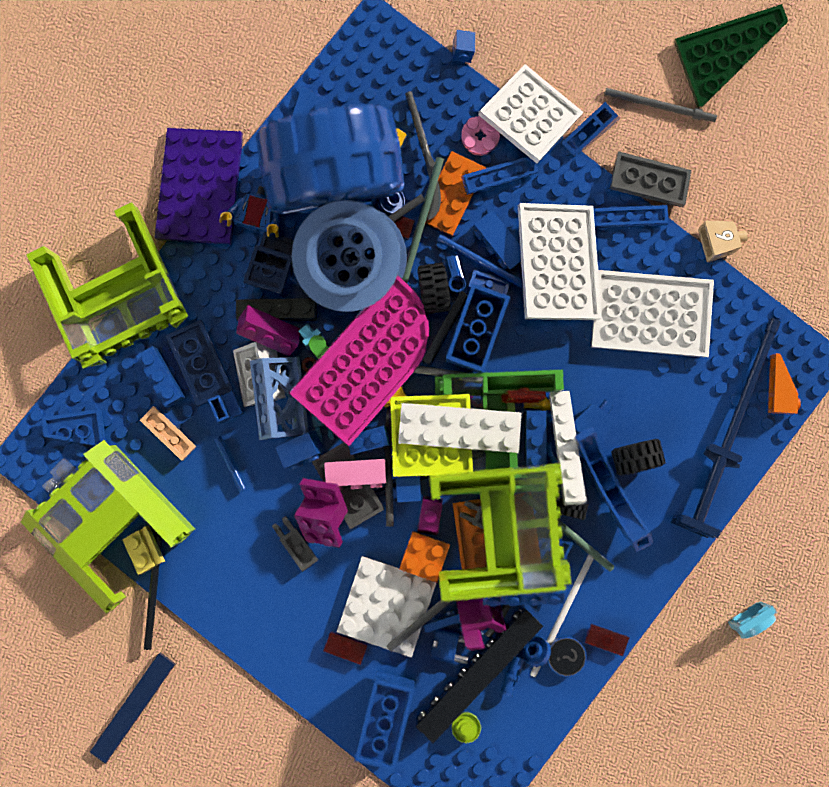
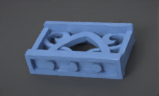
M299 357L260 358L250 361L259 439L300 436L309 432L306 408L289 394L291 389L302 378ZM276 364L274 371L270 370L269 365ZM285 365V370L279 375L281 366ZM278 385L283 388L289 397L283 411L273 399V394L277 391ZM286 422L292 424L293 430L286 425ZM281 424L284 432H277V426Z

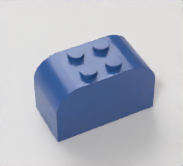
M472 283L445 362L476 373H484L510 296Z

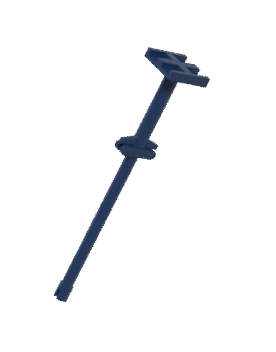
M771 318L768 321L764 337L722 446L710 444L704 450L703 454L713 461L714 464L693 518L686 515L673 516L672 524L706 538H719L721 530L705 524L704 521L725 467H740L738 463L742 461V456L730 450L774 336L777 334L781 323L779 320Z

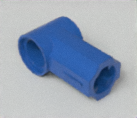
M450 256L441 260L446 269L449 293L452 296L458 297L461 291L465 292L466 281L463 278L458 256ZM458 282L462 285V288L455 290L452 288V284Z

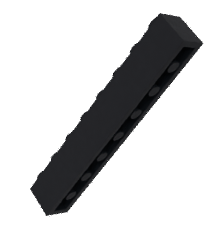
M525 607L522 610L520 608L516 610L512 615L513 620L509 624L505 623L506 630L499 633L495 639L493 637L490 638L484 645L486 648L481 654L477 652L471 659L472 663L467 668L464 666L458 672V678L454 682L450 681L443 690L445 692L440 697L437 695L430 702L431 707L426 712L422 710L416 717V728L432 743L447 730L543 627Z

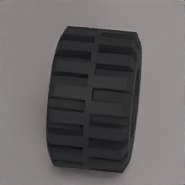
M441 262L418 266L420 293L426 315L450 311V294L444 264Z
M659 439L634 443L615 448L611 451L616 473L621 476L658 468L666 463Z

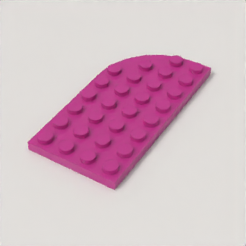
M397 276L388 293L375 304L362 309L289 392L291 396L348 446L411 376L424 357L429 336V323L424 306L415 291Z

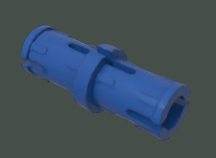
M516 655L512 659L510 667L505 673L506 678L500 691L502 695L512 698L517 681H520L521 669L525 662L522 657Z

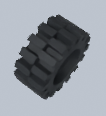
M556 499V506L560 507L561 515L585 520L588 504L564 505V499Z

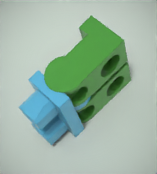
M308 324L299 330L300 335L304 338L302 342L308 350L311 349L315 357L319 359L328 349V345L318 329L314 331Z

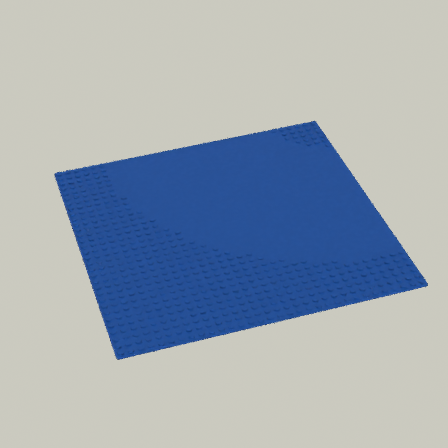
M362 0L242 148L236 202L240 198H244L245 194L255 196L258 186L264 187L259 165L257 133L262 127L293 115L302 86L332 103L335 108L372 105L382 106L391 111L395 127L406 133L405 140L401 146L404 188L401 192L405 198V205L420 194L425 198L430 181L405 96L406 92L411 91L413 93L434 162L437 157L444 159L441 171L451 151L486 168L526 157L527 155L501 133L497 147L489 152V154L484 156L471 154L462 143V129L470 118L479 116L480 110L500 89L467 63L453 61L450 50L384 0ZM483 132L475 134V136L478 137V140H482L483 137H486V135H484ZM561 137L548 153L536 163L539 170L538 174L475 192L453 237L425 224L407 284L415 291L422 302L417 272L418 266L441 263V260L446 257L458 256L463 278L466 281L464 293L468 297L470 292L468 286L476 263L439 243L437 239L441 234L499 266L495 255L491 256L486 250L484 241H479L473 233L474 224L492 210L520 244L518 205L520 203L593 206V208L653 205L642 197L609 189L612 174L582 151L574 157L562 143L565 138ZM377 199L363 203L381 211L377 205ZM423 202L394 222L403 236L407 256ZM313 212L280 214L279 236L294 240L301 224ZM668 218L669 224L666 226L595 228L598 270L714 280L709 357L707 358L591 348L593 320L525 319L523 289L510 282L507 296H510L484 373L563 370L564 390L562 391L570 392L574 420L590 404L599 407L603 400L606 399L614 405L608 415L614 418L615 421L602 449L626 496L650 531L653 544L635 552L612 519L610 510L598 494L594 481L582 466L581 471L586 497L585 504H588L586 518L583 520L561 515L559 520L614 565V569L609 572L593 559L555 637L557 639L569 636L578 640L586 650L587 659L585 666L580 673L564 677L552 671L547 662L541 666L535 678L530 675L534 666L524 662L520 673V681H517L511 698L500 693L506 678L505 673L511 664L510 661L463 711L476 715L481 725L478 738L470 743H462L454 737L451 728L452 724L432 743L416 728V717L422 710L426 712L431 707L430 702L437 695L440 697L445 692L443 690L450 681L454 682L458 678V672L464 666L467 668L472 663V657L477 652L481 654L484 649L468 650L465 643L458 642L456 655L468 657V660H465L468 662L463 664L454 661L452 664L430 659L436 630L426 633L424 625L421 628L412 657L394 651L391 652L388 649L337 632L362 556L400 568L412 531H418L422 501L397 503V499L393 498L394 526L386 527V495L379 497L378 499L385 510L352 529L349 528L345 519L342 520L338 528L343 541L340 548L307 542L319 560L303 572L283 546L280 537L272 527L276 523L281 527L284 535L291 532L282 520L286 516L303 537L295 518V513L305 498L300 482L303 478L322 482L323 480L313 463L308 462V460L303 461V466L294 470L291 467L284 469L275 447L298 436L260 440L255 405L248 407L243 405L233 350L255 341L237 334L236 300L310 298L300 286L294 270L291 280H286L282 295L243 283L255 245L260 246L263 233L241 228L234 224L232 245L167 241L158 252L168 271L171 285L179 301L182 302L188 317L177 329L168 324L169 326L166 329L156 330L148 338L138 339L130 347H122L116 350L115 354L108 357L104 356L107 362L105 364L83 369L79 361L71 359L0 446V474L36 503L47 502L51 498L49 496L51 492L58 487L61 488L65 484L63 481L70 474H75L79 470L78 466L83 461L88 460L83 454L95 447V445L44 437L41 417L102 409L106 443L109 446L116 445L195 528L182 543L170 547L162 538L161 553L165 562L160 563L156 598L159 602L353 758L356 755L376 671L415 680V691L395 771L361 763L389 787H528L716 540V537L706 538L671 522L675 515H686L691 518L694 516L714 464L713 461L703 454L704 450L710 444L722 446L764 337L769 319L774 318L781 323L777 334L774 336L730 450L741 455L742 461L738 463L740 464L739 468L725 467L704 521L705 524L717 528L721 532L829 391V340L722 258L707 262L702 243L670 218ZM357 233V234L355 235V237H354V240H355L356 238H358L359 236H361L362 234H361V233ZM342 241L341 243H339V244L336 245V246H337V247H341V246L343 245L344 241ZM373 248L367 251V257L370 260L375 257V250ZM350 254L352 261H357L358 257L355 254ZM521 264L509 272L522 279ZM344 270L341 273V279L347 281L350 275L348 271ZM164 281L163 287L167 293L169 300L172 301L173 298ZM455 282L452 284V288L459 290L462 288V285ZM153 290L129 302L128 306L138 325L160 314L159 307L165 303L160 292ZM450 294V302H451V307H450V309L452 308V306H453V304H454V302H455V300H456V298H457V297H455V296H452L451 294ZM316 302L317 321L280 320L300 329L306 324L314 331L318 329L329 348L361 310L337 311L326 308ZM464 306L429 367L476 373L445 362ZM115 309L106 315L93 333L99 344L128 330L129 327L121 310ZM449 311L426 315L429 323V336L425 354ZM199 320H202L244 413L222 424L217 422L209 402L199 407L196 406L166 338V335ZM300 335L299 345L290 356L278 351L277 355L278 358L299 357L301 375L303 377L318 359L311 349L308 350L302 342L304 338ZM151 346L158 348L186 399L171 408L164 407L136 358V355ZM779 353L782 356L798 392V399L801 402L797 414L768 413L770 355ZM422 359V361L420 362L419 366L428 367V366H426V365L423 364V359ZM285 365L281 366V372L285 370ZM412 373L401 387L403 391H406V396L435 395V377L439 376ZM451 378L452 389L477 388L478 386L481 387L482 382ZM286 392L285 398L274 401L280 406L282 411L289 398ZM549 393L514 394L515 412L521 413L519 453H517L518 469L524 468V412L540 411V409L523 408L524 397L542 398V396H546L549 399ZM474 396L472 398V400L476 403L482 404V398L480 396ZM470 402V409L482 410V408H477ZM153 406L197 446L184 461H181L140 421ZM385 406L363 431L386 425L387 409ZM306 409L309 432L314 431L311 412ZM546 410L547 447V444L555 438L552 415L549 410ZM286 422V425L293 430L292 424ZM281 424L277 426V432H284ZM326 426L320 427L323 435V442L321 444L325 452L319 454V456L344 443L335 434L334 440H330L328 428ZM219 436L222 437L247 489L241 492L214 441ZM652 439L660 440L666 461L663 466L623 476L617 475L611 454L613 449ZM384 448L354 455L357 461L385 459ZM546 451V464H554L548 458ZM119 454L106 464L123 482L128 481L137 474ZM485 457L473 461V471L485 470ZM96 469L72 495L87 511L93 512L114 492V486ZM430 478L420 481L421 499L423 500V495L432 497ZM382 483V487L373 488V490H378L380 488L385 487L386 485L385 483ZM558 490L559 498L563 499L562 490ZM528 491L531 492V496L546 508L545 491ZM480 494L440 495V498L443 499L438 533L437 535L421 534L450 544L441 571L462 569L453 503L480 499ZM66 500L51 514L72 532L83 522L82 517ZM533 508L535 518H543V516ZM139 515L100 554L149 593L151 570L141 575L137 574L122 540L143 529L145 526H149L153 536L155 535V530ZM536 527L538 537L548 538L547 527ZM562 533V538L559 541L573 543L566 558L570 565L571 584L565 585V604L589 554ZM549 551L547 552V554H546L545 557L543 558L542 562H546V561H549V560H550V552H549ZM439 578L435 585L428 610L441 600ZM456 600L450 602L436 615L441 617L445 616V612L456 609L458 611ZM519 604L510 608L504 617V621L509 624L513 620L512 615L519 608L522 610L525 607L543 625L535 636L547 640L564 604H542L538 613L529 604ZM459 623L443 627V629L460 632V635L463 636L459 629L461 627ZM495 631L492 637L495 639L499 632ZM485 634L482 635L483 645L490 639ZM521 650V651L517 654V656L523 658V656H522V650Z

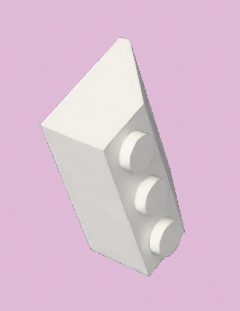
M257 342L233 350L244 407L255 405L250 361L260 358H278L277 351ZM276 364L269 365L271 371H274ZM278 385L277 391L273 394L274 401L286 397L285 391L280 385Z

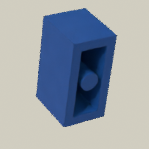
M380 426L362 431L350 444V454L357 455L391 446L392 440L388 426Z
M316 430L302 434L275 447L283 468L291 467L292 470L303 466V461L308 460V462L319 459V454L325 452Z

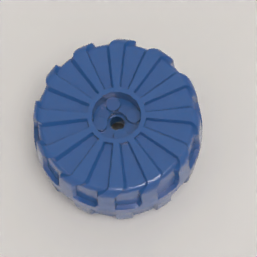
M372 105L347 106L303 113L272 122L262 127L257 133L261 177L269 208L275 213L314 212L318 208L336 201L366 203L372 201V199L392 196L404 188L400 142L393 115L385 107Z

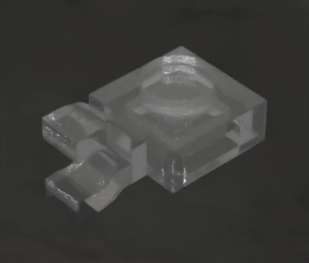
M63 458L50 471L53 477L42 487L48 492H52L60 483L64 485L63 481L70 474H75L78 470L67 459Z

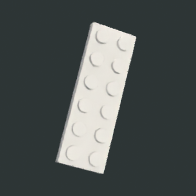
M402 403L398 443L519 453L521 413Z

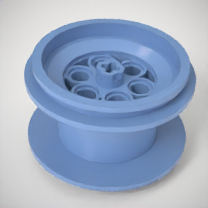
M336 201L318 208L301 224L293 243L292 264L300 286L315 302L332 310L356 311L367 308L382 299L393 286L397 276L403 279L407 264V252L400 230L387 215L360 202ZM357 233L363 235V241L360 244H357L354 240ZM339 236L344 239L341 247H337L335 244V240ZM373 248L375 250V257L370 260L367 257V251ZM350 254H355L358 257L357 261H352ZM331 255H335L337 258V263L334 266H331L328 262ZM363 267L369 270L366 278H362L360 275V270ZM344 270L348 271L350 275L347 281L341 279V273Z

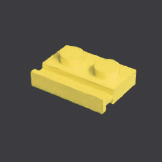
M145 526L143 529L122 539L138 575L165 562L149 526Z

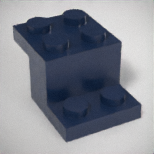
M264 231L260 246L255 245L243 283L282 295L286 280H291L294 270L292 264L294 240L281 236L275 237V234L271 233L268 237L267 232Z

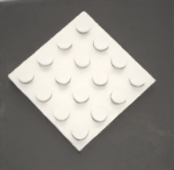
M524 65L480 110L478 115L534 162L538 163L580 118L583 112L527 65Z
M362 556L337 632L388 649L386 645L427 612L436 582ZM421 628L393 651L412 657Z

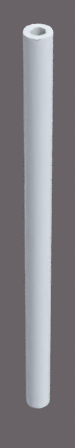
M588 555L546 640L549 645L554 641L594 559L590 555ZM541 666L533 667L530 675L536 678Z

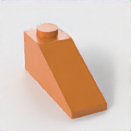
M779 353L770 355L768 413L797 414L801 402L798 399V392L782 356Z

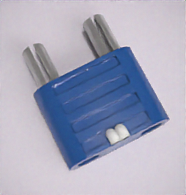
M443 628L437 629L430 659L452 664L454 661L467 664L468 661L465 660H468V657L456 655L458 642L465 643L463 640L464 636L460 635V632Z

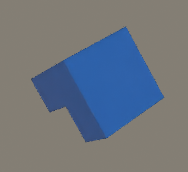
M234 391L221 396L217 395L208 400L218 423L222 424L244 414Z

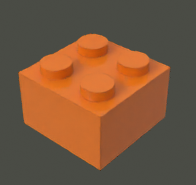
M412 531L399 569L437 583L439 571L442 570L450 544Z

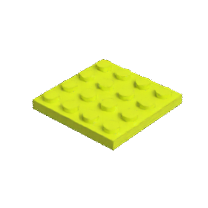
M470 394L391 397L393 477L428 476L473 471L472 449L398 443L402 403L470 409Z

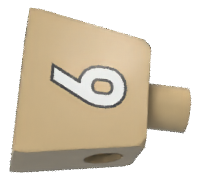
M705 221L698 228L707 262L734 254L741 248V243L746 242L748 239L747 232L737 231L736 224L733 221Z

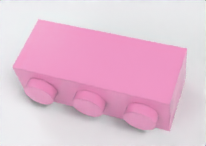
M385 459L325 463L326 482L338 484L340 490H343V486L350 485L351 489H362V484H370V488L382 487V483H386Z

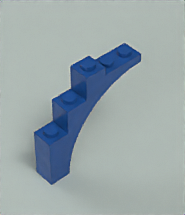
M593 427L581 431L574 437L584 462L583 467L594 481L598 494L608 506L612 519L635 552L653 544L650 531L639 517L617 480L604 454L596 431Z

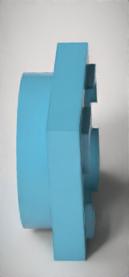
M760 601L747 608L743 613L733 617L728 624L733 630L738 632L742 639H746L769 628L776 621L774 614L777 612L772 605Z

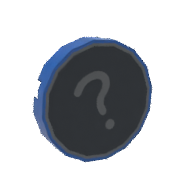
M564 636L555 639L550 644L551 655L547 662L552 671L564 677L574 676L581 672L587 657L586 650L578 640Z

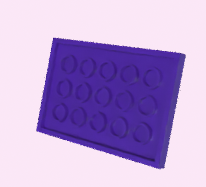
M167 128L155 229L156 240L232 245L233 220L231 226H227V220H223L220 223V215L222 212H227L236 202L243 142L242 131Z

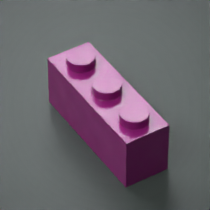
M249 305L239 316L237 334L287 356H290L299 345L300 328Z

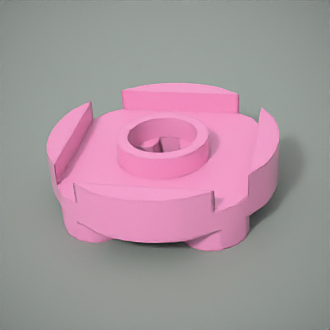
M480 116L470 118L464 125L461 134L463 145L471 154L477 156L489 154V152L497 147L500 133ZM483 132V134L486 135V137H483L482 140H478V137L475 136V134Z

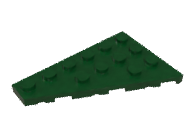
M782 4L675 38L673 42L697 108L701 109L788 23V18Z

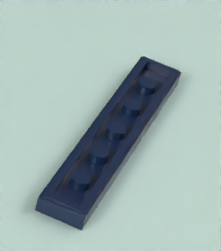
M161 652L157 655L91 749V754L105 764L108 762L176 665L175 662Z

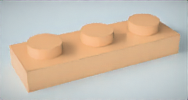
M155 406L140 420L181 461H184L197 447Z

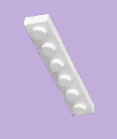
M550 392L549 401L558 463H561L562 471L561 485L564 505L585 504L586 497L579 451L574 437L576 432L570 392Z

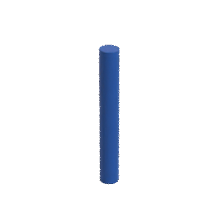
M222 437L215 438L214 441L239 491L247 489Z

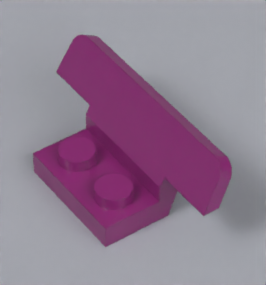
M483 598L456 600L464 641L468 650L484 649L481 630H485L488 627L499 633L506 630L501 605H483Z

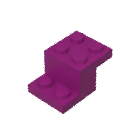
M303 478L300 482V487L305 498L295 513V518L305 541L340 548L343 541L338 528L348 510L338 484Z

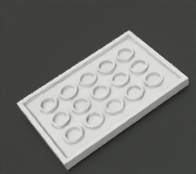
M520 203L518 205L525 319L600 320L602 316L593 206Z
M598 270L602 318L600 320H593L591 348L709 357L714 280Z

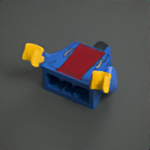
M258 186L255 196L245 194L244 198H240L227 212H222L220 223L223 220H227V226H231L233 220L235 226L261 233L265 231L268 237L270 233H275V237H279L278 230L281 217L279 213H275L269 208L265 189L262 186Z

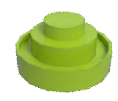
M463 712L452 723L451 727L454 737L462 743L473 742L478 738L481 731L479 719L470 712Z

